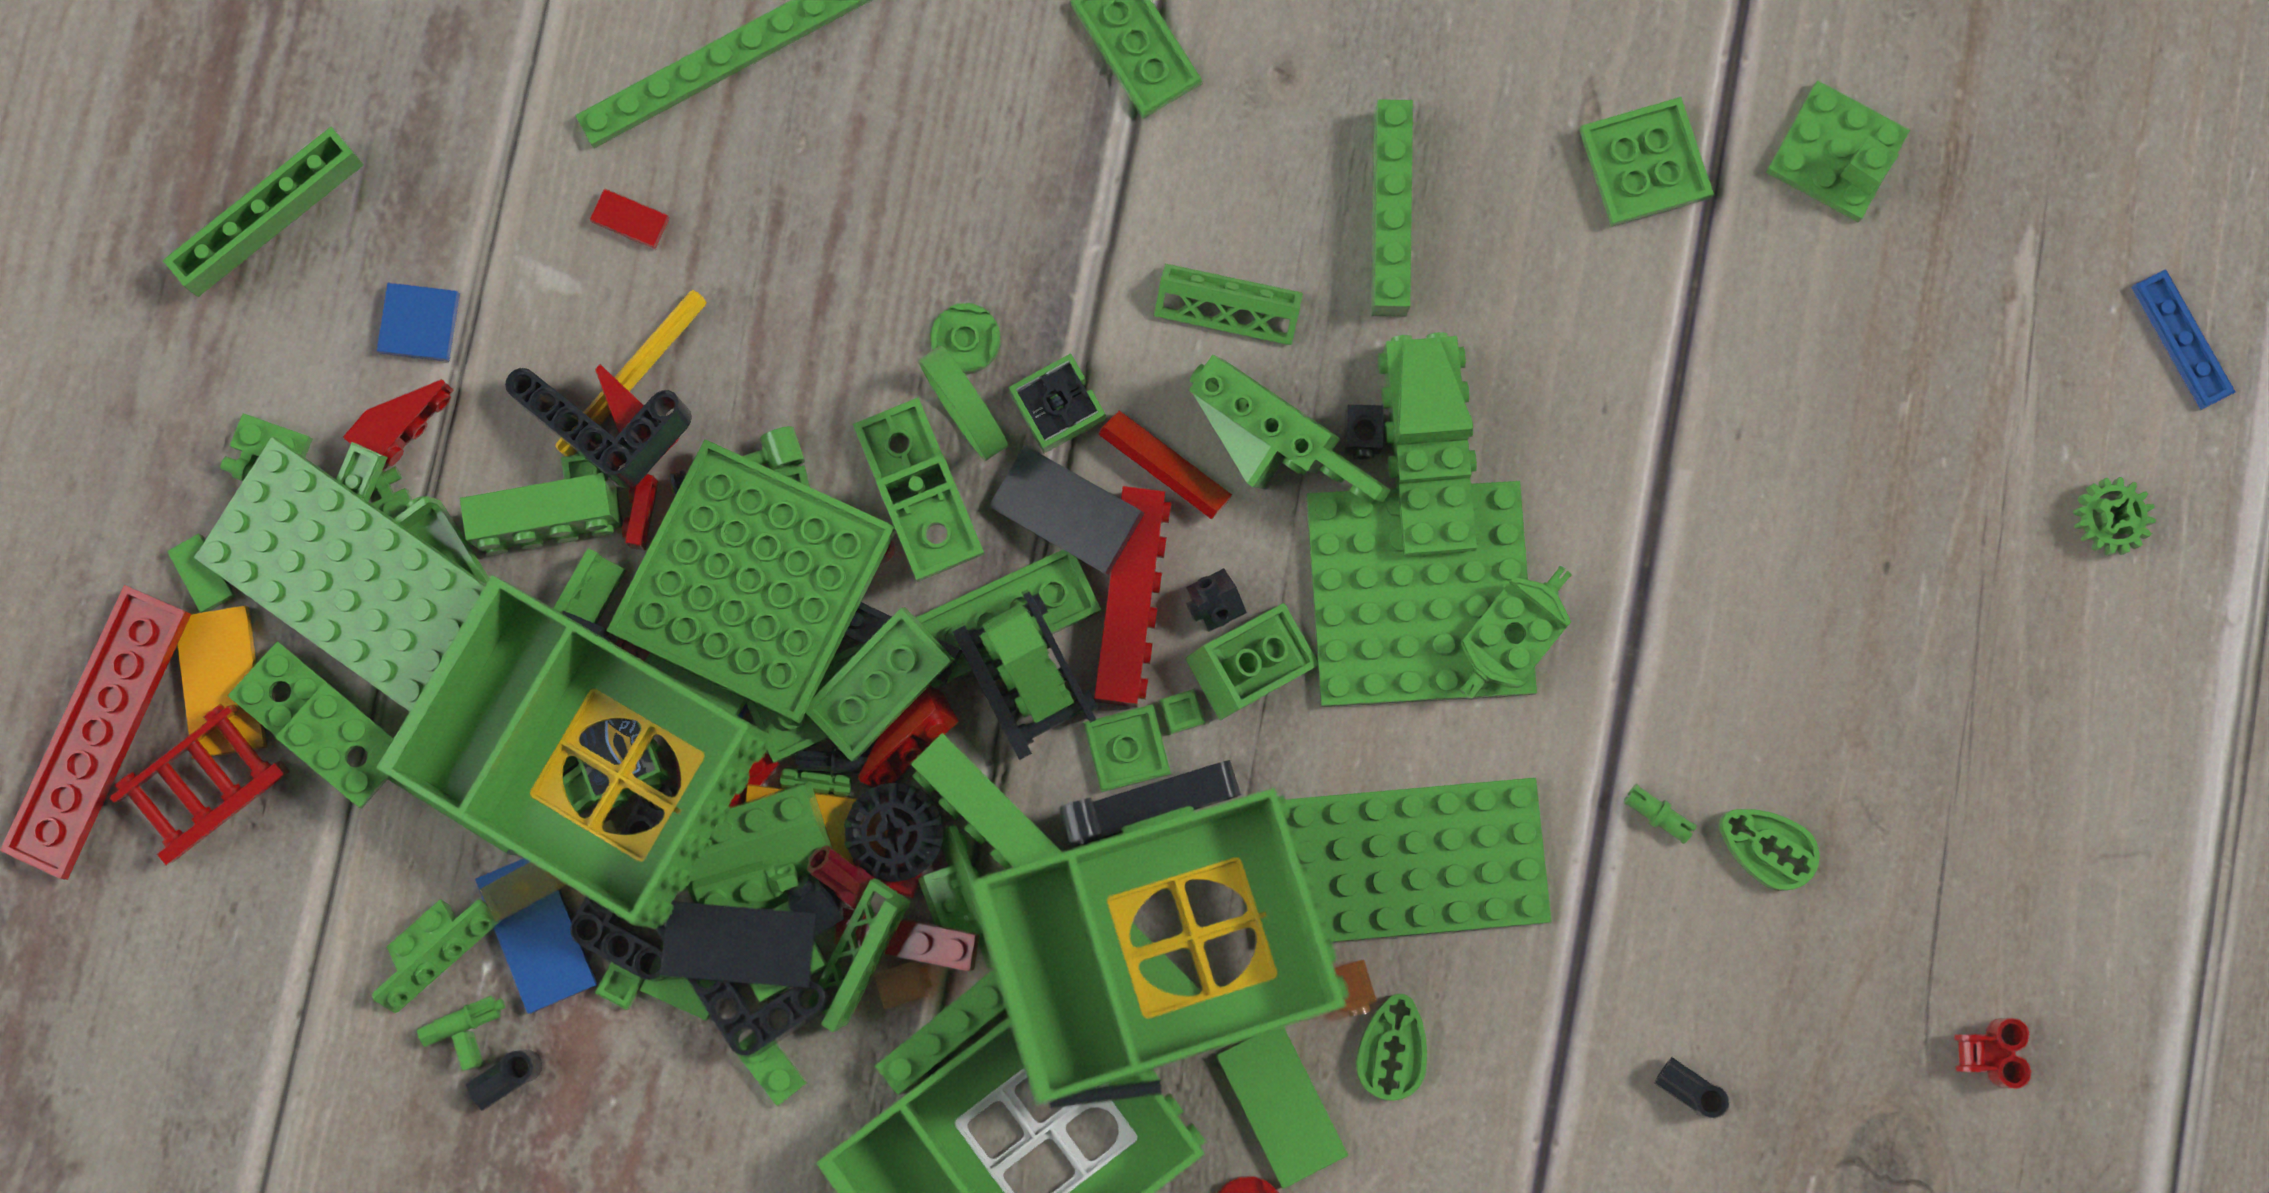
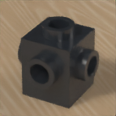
M1224 568L1209 576L1202 577L1197 582L1186 587L1191 601L1186 603L1194 622L1201 620L1208 632L1222 627L1247 613L1236 585Z

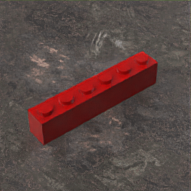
M1123 486L1121 500L1136 507L1145 514L1111 570L1094 700L1097 703L1137 708L1138 699L1146 700L1148 678H1142L1143 663L1150 664L1153 643L1146 642L1148 628L1155 629L1158 607H1151L1152 593H1160L1162 572H1156L1155 570L1157 558H1164L1167 537H1161L1160 532L1161 524L1169 523L1171 502H1165V491Z

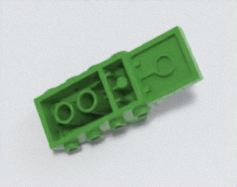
M1444 332L1431 333L1422 339H1412L1410 335L1395 336L1391 338V341H1386L1383 353H1378L1379 374H1385L1386 387L1381 388L1382 405H1384L1383 409H1388L1389 422H1385L1386 443L1392 444L1393 456L1388 457V470L1390 478H1395L1396 488H1398L1404 556L1477 550L1470 481L1472 472H1475L1477 469L1475 450H1469L1468 443L1469 437L1473 436L1472 417L1465 404L1469 402V385L1467 381H1462L1461 368L1466 366L1464 347H1458L1457 336H1448Z
M1212 354L1205 366L1200 364L1190 378L1192 386L1188 391L1195 396L1243 478L1250 486L1265 489L1281 463H1284L1299 474L1305 475L1307 471L1317 474L1320 470L1336 482L1343 483L1344 480H1347L1353 484L1349 491L1365 502L1372 503L1374 499L1384 502L1391 492V489L1333 451L1341 438L1226 360Z

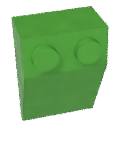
M1285 603L1203 645L1185 657L1186 662L1220 721L1318 666L1316 657Z

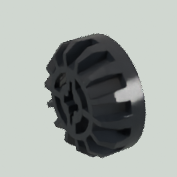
M885 783L867 790L853 803L844 823V842L846 849H848L853 858V863L856 866H860L875 879L900 882L914 878L924 872L937 858L944 840V823L938 806L924 791L906 783ZM896 808L909 813L916 824L910 826L904 817L897 815ZM880 811L882 821L877 826L876 835L867 837L868 824L871 818ZM889 822H893L895 828L901 827L903 830V834L898 836L897 844L892 837L885 836L884 831L890 828ZM918 830L916 844L907 854L905 844L910 839L911 831ZM878 840L882 847L890 850L892 859L878 855L871 848L869 842Z

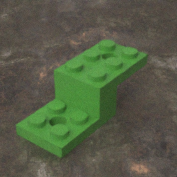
M919 397L854 423L853 427L917 582L985 555ZM898 435L907 437L910 442L908 449L903 453L893 452L889 447L893 437ZM934 525L945 527L947 530L946 539L939 544L931 543L927 539V531L930 527Z
M278 641L229 693V698L274 734L276 739L360 809L369 802L390 778L389 775L377 769V766L392 743L393 738ZM279 683H287L291 687V695L284 702H276L272 698V689ZM356 747L364 748L368 755L367 761L360 767L350 766L347 760L348 753Z

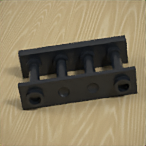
M1028 589L1021 592L1026 601L1023 607L1027 610L1030 617L1034 616L1043 634L1041 636L1047 649H1051L1060 666L1058 671L1063 681H1068L1076 697L1074 703L1037 723L1032 722L1027 726L1025 723L1019 726L1016 724L1011 713L1017 711V704L1014 699L1020 695L1017 690L1010 694L1008 691L1001 694L994 681L1001 678L997 667L1003 663L1000 658L994 662L991 659L986 662L983 661L978 649L984 646L979 636L986 632L983 626L977 630L974 627L967 630L964 623L951 629L1019 760L1032 754L1028 745L1034 742L1033 738L1084 712L1087 720L1091 723L1097 720L1092 711L1098 709L1089 689L1081 691L1042 615L1048 613V610L1039 593L1032 596Z

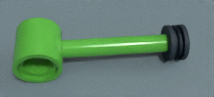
M792 426L777 428L763 434L760 437L762 449L743 456L761 465L768 463L770 469L776 472L798 467L805 462L794 427ZM684 470L680 471V475L676 472L677 476L674 473L670 474V487L675 494H677L686 476Z

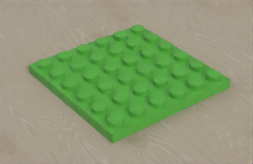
M704 439L606 631L800 724L896 533L894 525Z
M1520 481L1471 484L1477 539L1476 551L1404 556L1398 488H1389L1391 492L1384 502L1374 499L1372 503L1365 502L1351 491L1306 494L1321 707L1468 698L1466 695L1473 687L1471 686L1465 694L1460 691V688L1473 675L1472 671L1474 669L1464 653L1461 645L1462 640L1514 576L1528 580ZM1511 624L1505 628V638L1510 643L1518 644L1522 642L1524 632L1520 626ZM1535 667L1520 687H1507L1488 681L1487 683L1484 682L1473 698L1535 695L1537 693Z

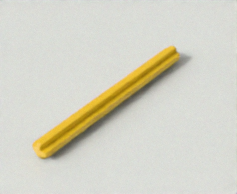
M691 290L617 373L615 378L628 391H631L705 307L707 303L705 298L697 291ZM603 391L583 412L599 426L611 413ZM561 438L555 444L556 449L566 457L577 452Z

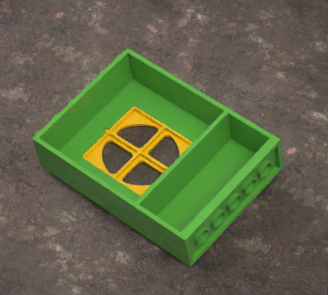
M492 575L378 764L377 769L629 922L657 928L659 924H663L669 918L673 910L671 903L678 891H683L689 884L692 877L690 870L697 858L701 859L707 853L711 845V840L709 839L716 826H721L727 819L730 812L728 805L734 795L741 793L749 780L747 773L754 761L758 762L765 754L768 747L766 741L770 735L528 593ZM610 719H629L637 721L641 725L640 733L619 765L612 764L582 746L579 742L581 733L598 722ZM656 735L663 736L669 743L679 762L681 787L678 794L672 798L637 779L633 774L635 765L652 738ZM570 756H575L609 778L608 787L588 818H582L575 811L565 792L563 766L566 759ZM626 788L659 806L665 813L663 820L657 826L638 834L616 835L607 833L602 828L603 821L620 792Z
M1275 788L970 882V892L1036 1106L1331 1013L1346 1006L1344 999L1349 997L1343 977H1336L1332 962L1337 960L1335 950L1330 939L1324 940L1320 926L1325 924L1323 913L1318 903H1312L1308 891L1313 889L1312 880L1306 867L1301 868L1297 857V854L1301 853L1300 843L1295 831L1289 832L1285 821V818L1289 817L1287 803L1283 795L1277 796ZM1189 880H1207L1222 884L1232 889L1244 900L1247 911L1244 915L1206 927H1199L1195 922L1187 898L1185 883ZM1160 889H1169L1173 895L1182 923V933L1149 945L1134 947L1131 944L1129 934L1136 913L1154 893ZM1245 928L1253 929L1257 942L1248 966L1232 983L1225 987H1218L1214 982L1204 951V943L1207 940ZM1181 948L1188 949L1191 952L1202 986L1201 993L1197 996H1180L1156 988L1142 976L1139 970L1140 962Z

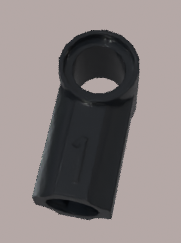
M530 1049L512 1051L500 1062L466 1083L467 1093L473 1103L481 1111H484L525 1083L535 1080L542 1070L541 1058ZM520 1056L528 1063V1071L523 1077L518 1075L515 1070V1062Z
M1670 1057L1654 1082L1655 1085L1684 1103L1700 1117L1718 1118L1728 1109L1729 1098L1721 1087L1713 1085L1673 1057ZM1707 1091L1715 1093L1719 1100L1717 1109L1711 1113L1705 1111L1701 1105V1097Z

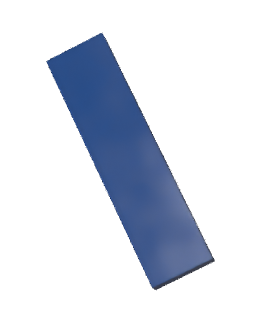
M2165 269L2132 286L2134 294L2200 410L2234 394L2236 391L2167 270Z

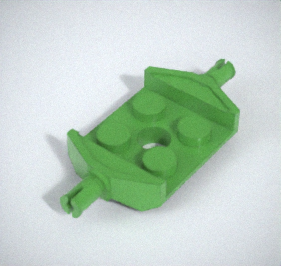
M1559 566L1548 582H1544V584L1514 576L1462 640L1461 645L1464 653L1474 669L1472 671L1473 675L1460 688V691L1465 694L1471 686L1473 687L1466 695L1468 698L1473 699L1484 682L1487 683L1488 681L1507 687H1520L1562 632L1570 625L1571 620L1558 596V591L1572 576L1567 571L1561 579L1559 578L1566 568ZM1514 624L1522 628L1524 638L1521 643L1513 644L1505 638L1504 631L1508 625Z

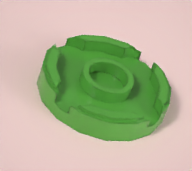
M960 303L948 307L947 310L942 314L940 313L934 320L930 332L932 350L940 345L943 346L964 374L976 373L987 368L996 358L1001 345L1000 329L994 317L985 308L972 303Z

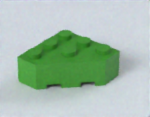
M1021 604L982 624L986 632L979 636L993 661L1000 657L1003 664L998 666L997 669L1009 690L1016 687L1020 696L1014 700L1024 719L1031 715L1034 722L1037 723L1074 703L1069 691L1063 684L1064 681L1055 663L1048 656L1049 651L1027 610Z

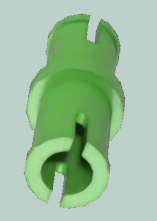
M1635 784L1628 792L1629 797L1626 796L1623 801L1625 805L1630 806L1649 819L1651 826L1654 828L1657 826L1661 827L1680 840L1682 844H1685L1693 835L1690 831L1694 832L1697 827L1695 823L1690 822L1671 809L1669 802L1666 800L1661 802L1638 784Z

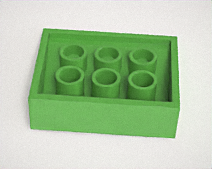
M811 781L731 806L725 822L719 827L716 826L709 838L711 845L707 853L701 859L697 858L690 870L692 877L686 888L693 903L699 904L693 891V882L695 880L760 861H764L765 865L773 864V867L793 862L798 877L809 875L810 872L807 870L813 852L825 845L833 849ZM787 890L782 891L783 894L775 898L744 907L771 909L780 906L788 901Z

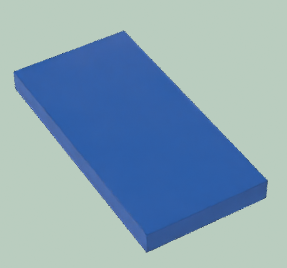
M523 858L475 878L483 901L500 911L503 916V920L494 927V930L527 1014H532L598 985L583 946L577 944L570 934L572 918L554 875Z

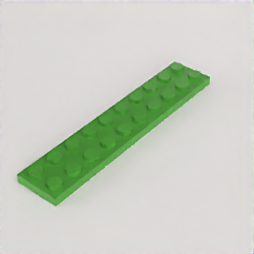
M1062 549L916 617V619L932 636L961 650L951 631L952 628L964 623L967 630L973 627L975 630L981 628L983 623L1018 604L1022 606L1026 604L1021 592L1027 589L1032 596L1039 593L1048 613L1042 616L1052 635L1102 611L1077 557ZM1034 616L1031 617L1040 636H1043ZM860 643L834 655L815 695L846 665L864 644ZM985 645L978 649L984 662L990 659L994 662ZM963 652L947 683L973 672ZM936 679L930 684L935 689L945 685V683ZM748 700L746 703L757 728L770 735L766 742L768 743L767 750L773 763L780 762L797 754L798 751H804L830 739L806 713L799 724L751 700Z

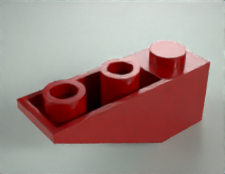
M441 379L367 409L345 433L343 438L350 444L352 442L388 457L382 469L385 470L388 466L395 465L401 459L404 453L403 448L411 439H417L427 428L428 424L426 422L435 412L442 411L451 400L450 394L454 390Z
M929 685L878 737L858 776L861 782L872 788L881 784L895 782L912 766L911 763L942 733L945 735L959 722L942 692Z

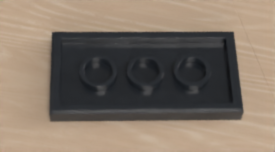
M1026 445L1023 446L989 504V507L1106 575L1110 574L1145 514L1136 507Z
M672 901L673 910L666 920L660 976L810 989L817 922L816 913Z

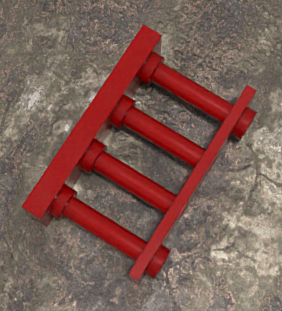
M219 704L203 717L207 721L204 725L139 775L136 776L134 772H131L115 784L118 791L111 795L110 799L115 803L129 796L164 839L161 843L165 848L157 853V856L165 865L176 861L290 772L282 761L275 762L272 765L268 760L264 762L229 720L232 715L240 710L235 704L229 705L226 708ZM216 728L252 770L250 775L253 780L243 788L239 783L235 785L199 742ZM186 751L191 754L222 792L220 797L224 802L214 810L210 806L205 807L170 765L171 762ZM157 773L193 816L191 820L195 825L184 833L180 829L175 830L140 787Z

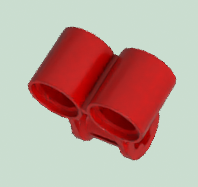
M1998 1018L1990 1022L1986 1035L1954 1034V1040L1958 1042L1959 1064L1955 1066V1072H1988L1989 1079L1998 1087L2010 1089L2024 1087L2031 1079V1068L2025 1059L2016 1056V1051L2026 1047L2029 1042L2030 1033L2028 1027L2019 1019ZM2006 1025H2009L2014 1032V1039L2010 1044H2006L2001 1036L2002 1029ZM2008 1062H2011L2016 1070L2015 1077L2010 1082L2003 1076V1067Z

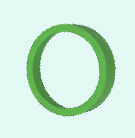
M940 345L918 360L920 368L945 409L984 461H987L1008 447V443L989 409L964 372L943 346Z

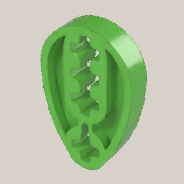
M1734 809L1726 812L1721 817L1719 830L1727 848L1744 870L1762 885L1778 891L1792 890L1805 885L1815 875L1820 860L1819 848L1815 838L1805 827L1789 818L1757 809ZM1741 817L1743 819L1742 827L1751 833L1752 837L1743 832H1737L1733 835L1731 833L1733 826L1728 823L1729 819L1736 820ZM1772 837L1774 839L1772 843L1774 848L1782 850L1787 847L1789 849L1787 855L1793 860H1798L1802 857L1804 859L1803 866L1807 869L1806 873L1799 872L1795 875L1793 873L1794 866L1790 862H1783L1779 865L1777 863L1779 856L1774 852H1768L1764 855L1761 852L1763 845L1759 843L1760 839L1766 840Z
M1405 994L1389 996L1375 1011L1360 1040L1355 1062L1357 1077L1361 1085L1370 1094L1383 1100L1395 1101L1412 1095L1420 1087L1424 1080L1427 1066V1042L1422 1018L1412 998ZM1400 999L1404 1001L1403 1006L1409 1008V1014L1401 1017L1399 1028L1396 1030L1395 1014L1389 1012L1390 1005H1397ZM1392 1036L1398 1037V1043L1404 1046L1403 1052H1396L1395 1061L1401 1063L1400 1070H1394L1392 1073V1079L1398 1081L1397 1089L1391 1088L1389 1094H1384V1087L1378 1085L1379 1078L1383 1079L1387 1074V1070L1381 1067V1061L1388 1060L1390 1055L1389 1050L1384 1049V1043L1391 1042Z

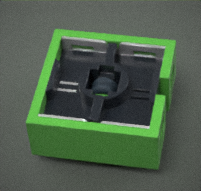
M1071 353L1009 387L1011 397L1044 454L1106 420V414L1092 389L1086 391L1084 385H1086L1085 377Z

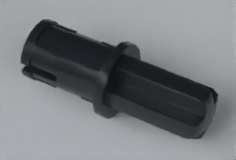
M832 747V752L798 751L796 754V769L831 771V776H835V773L860 774L868 759V751H864L854 761H850L841 750H836V747Z

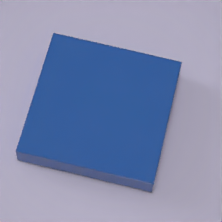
M387 283L377 352L385 355L450 362L460 293L455 290Z

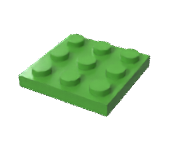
M1817 80L1766 173L1859 222L1863 218L1881 183L1868 195L1840 176L1869 135L1898 153L1910 130Z
M1681 97L1581 125L1579 129L1611 227L1710 199L1714 195Z

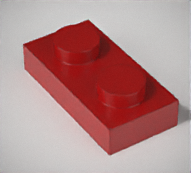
M647 474L636 486L631 487L629 490V503L633 504L630 517L626 516L624 519L622 537L626 538L625 543L632 549L646 550L659 482L653 475Z

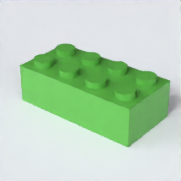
M604 472L460 498L466 541L480 551H486V555L504 554L508 552L507 547L521 545L522 549L538 548L543 546V541L557 539L558 543L573 542L579 539L578 535L592 533V536L595 537L607 536L614 533V528L623 526L617 486Z

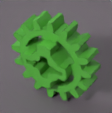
M2123 477L2115 479L2112 484L2109 478H2104L2099 481V486L2095 483L2086 488L2088 494H2082L2077 498L2083 507L2073 510L2074 515L2081 517V521L2076 523L2074 527L2075 529L2084 528L2086 533L2080 538L2082 542L2089 539L2094 541L2091 550L2096 551L2104 546L2105 555L2107 556L2114 554L2116 550H2118L2120 555H2124L2130 552V547L2134 550L2143 545L2141 539H2146L2152 535L2146 526L2156 523V519L2149 517L2147 512L2154 509L2155 506L2154 504L2145 505L2143 500L2147 497L2148 493L2145 491L2137 494L2135 492L2137 488L2136 482H2132L2125 487ZM2105 494L2117 495L2116 498L2112 499V501H2110L2107 498H2100L2102 495ZM2114 509H2116V510H2115V512H2116L2115 517H2114V514H2113L2112 512H2110V511H2112V510H2114ZM2113 518H2115L2118 522L2113 524ZM2117 532H2119L2122 535H2129L2124 539L2112 538V536L2115 535Z

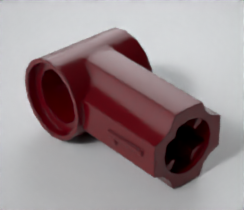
M827 845L816 849L809 858L807 870L823 884L833 889V893L853 909H856L870 880L874 879V877L860 866L853 865Z

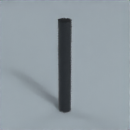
M1161 1079L1096 1087L1051 1101L1049 1106L1052 1109L1162 1095Z

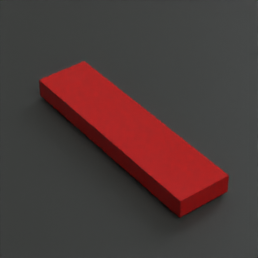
M1120 410L1102 427L1098 434L1210 519H1213L1232 497L1231 493Z

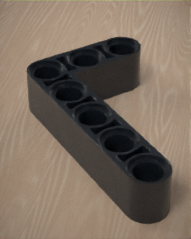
M527 368L515 369L508 375L505 383L506 391L525 410L601 472H604L618 486L623 488L636 486L684 433L692 419L691 411L674 392L662 390L654 394L618 436L614 438ZM671 409H674L669 415H667V413ZM647 436H650L647 441L643 442ZM626 463L622 469L618 470L622 464Z
M1227 760L1093 802L1092 798H1085L1059 808L1071 847H1076L1123 833L1122 829H1124V826L1187 806L1193 807L1194 810L1238 797L1241 795L1231 760Z
M662 784L657 789L660 792H666L670 798L678 794L675 789L665 784ZM640 796L619 835L636 834L639 827L643 824H649L652 829L663 820L664 810H656L654 803ZM586 896L570 926V934L577 944L640 978L651 981H661L667 978L660 976L661 967L656 973L650 974L646 965L650 956L654 954L660 957L662 963L663 949L617 925L621 916ZM595 921L598 926L597 935L593 939L587 940L584 935V928L587 923ZM625 937L629 942V951L623 957H619L615 952V946L618 940Z
M659 924L656 930L664 941L666 926ZM687 978L730 1048L736 1054L744 1057L760 1055L822 1014L829 1003L827 991L821 985L810 981V989H816L819 994V1002L814 1008L805 1009L801 1003L803 993L809 990V988L793 987L753 1014L733 982L716 981L712 987L704 988L700 979ZM733 999L736 1002L737 1011L732 1018L723 1019L720 1014V1006L725 1000ZM784 1009L788 1015V1022L782 1029L775 1030L770 1023L771 1015L776 1010ZM752 1030L757 1037L756 1044L750 1050H743L740 1047L739 1038L744 1031Z

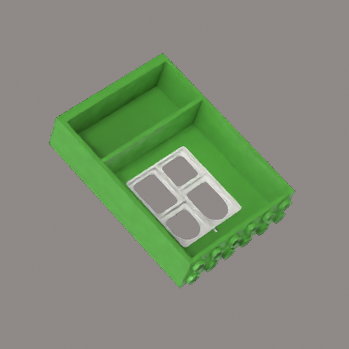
M1007 1018L816 1164L837 1193H1014L1004 1179L1005 1170L1044 1140L1052 1139L1075 1169L1074 1176L1053 1193H1155L1205 1154L1201 1146L1206 1141L1193 1123L1186 1127L1179 1118V1115L1184 1111L1171 1093H1168L1166 1096L1154 1095L1063 1107L1045 1122H1036L1015 1093L1017 1084L1027 1078L1010 1020ZM1152 1069L1098 1087L1159 1080L1160 1078ZM1001 1101L1022 1127L1024 1136L999 1157L992 1159L986 1155L970 1133L968 1122L992 1103ZM1100 1107L1108 1110L1115 1117L1118 1123L1119 1134L1115 1144L1096 1160L1089 1161L1067 1134L1066 1124L1081 1112L1089 1108Z

